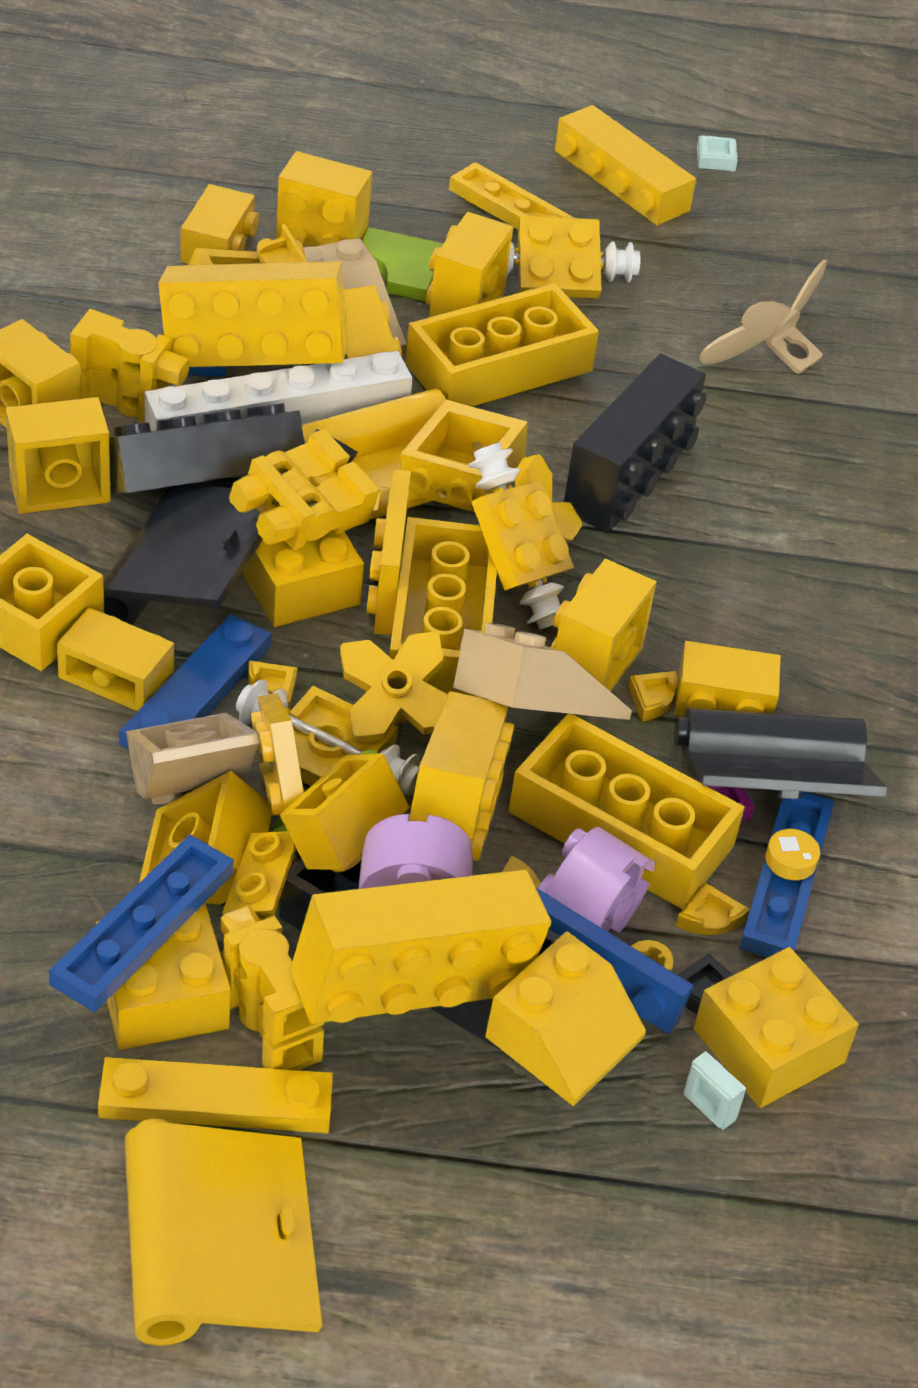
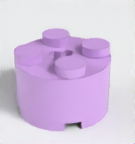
M409 814L386 818L373 826L366 835L362 851L359 889L472 876L473 856L470 839L460 827L441 817L427 815V822L409 821Z
M595 827L588 833L577 828L567 839L562 849V856L565 857V860L555 876L552 874L546 876L538 889L605 931L612 928L620 933L634 915L650 883L642 879L644 869L654 872L655 862L600 827Z

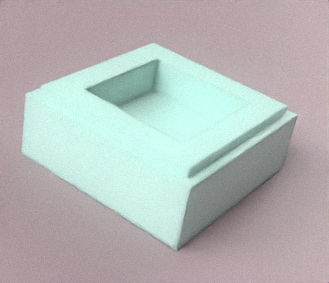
M699 136L697 143L698 168L735 172L738 161L736 139Z
M705 1051L692 1061L683 1093L718 1128L724 1130L737 1120L746 1087Z

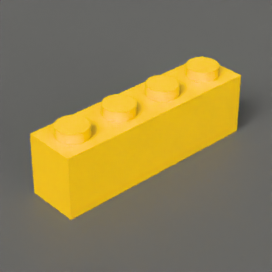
M591 105L559 118L555 151L651 222L660 225L691 210L697 178L597 107Z

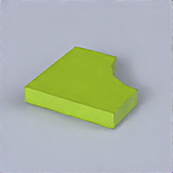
M368 227L362 242L375 259L380 273L387 282L386 290L388 294L426 301L427 291L433 281L434 274L433 271L429 270L430 259L434 249L437 246L442 247L444 243Z

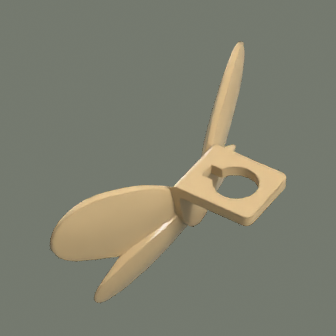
M824 259L817 265L806 280L791 308L774 301L759 302L752 305L745 311L741 323L743 326L717 338L702 351L700 355L701 363L715 364L728 360L763 341L796 374L802 373L817 363L823 356L822 352L795 325L799 320L800 311L810 299L824 275L827 260ZM786 339L790 344L801 346L805 350L807 357L798 359L788 352L787 343L784 340Z

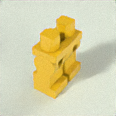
M93 309L87 311L70 333V354L80 362L82 371L80 377L81 399L99 397L100 402L117 407L121 414L128 417H138L140 422L145 423V391L169 387V383L181 386L187 378L190 358L171 352V338L159 334L155 338L148 331L125 328L123 320Z
M321 429L310 434L308 442L287 452L279 450L270 453L266 457L263 455L252 459L248 475L233 483L229 499L239 512L245 513L255 508L258 509L261 514H259L256 527L258 534L268 545L285 540L295 550L305 546L306 540H318L332 530L338 534L369 522L380 489L354 461L348 463L350 456L325 429Z
M245 906L224 914L221 917V931L224 934V950L221 952V958L231 989L230 1010L239 1007L240 1021L247 1028L259 1032L263 1038V1067L301 1070L321 1062L323 1059L324 1029L322 1026L325 1022L310 1024L290 971L292 960L289 957V944L282 935V926L276 916L260 921L251 906Z

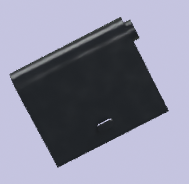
M187 484L170 487L103 582L104 614L114 616L132 625L149 601L220 608L263 540L258 534L256 527L259 514L261 513L257 508L245 513L239 512L229 499L232 488Z
M688 707L684 717H676L674 744L675 746H682L684 757L702 785L776 790V797L801 799L802 792L886 797L887 786L865 764L867 729L864 719Z

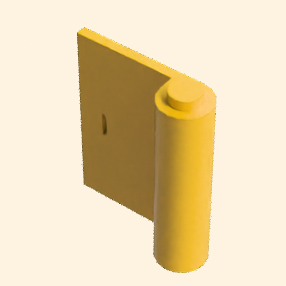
M435 388L303 424L304 443L308 442L310 434L314 433L316 429H325L333 438L358 451L352 462L354 461L379 489L381 487L390 488L392 469L401 470L402 451L446 399L442 392ZM445 447L437 454L438 457L466 465L476 460L473 455ZM439 489L442 494L447 495L445 490ZM380 492L370 519L383 516L378 515ZM409 494L407 508L433 500Z
M158 1118L144 1120L132 1128L125 1135L124 1147L134 1333L137 1339L151 1345L176 1344L194 1335L202 1323L318 1333L323 1326L301 1138L176 1124Z

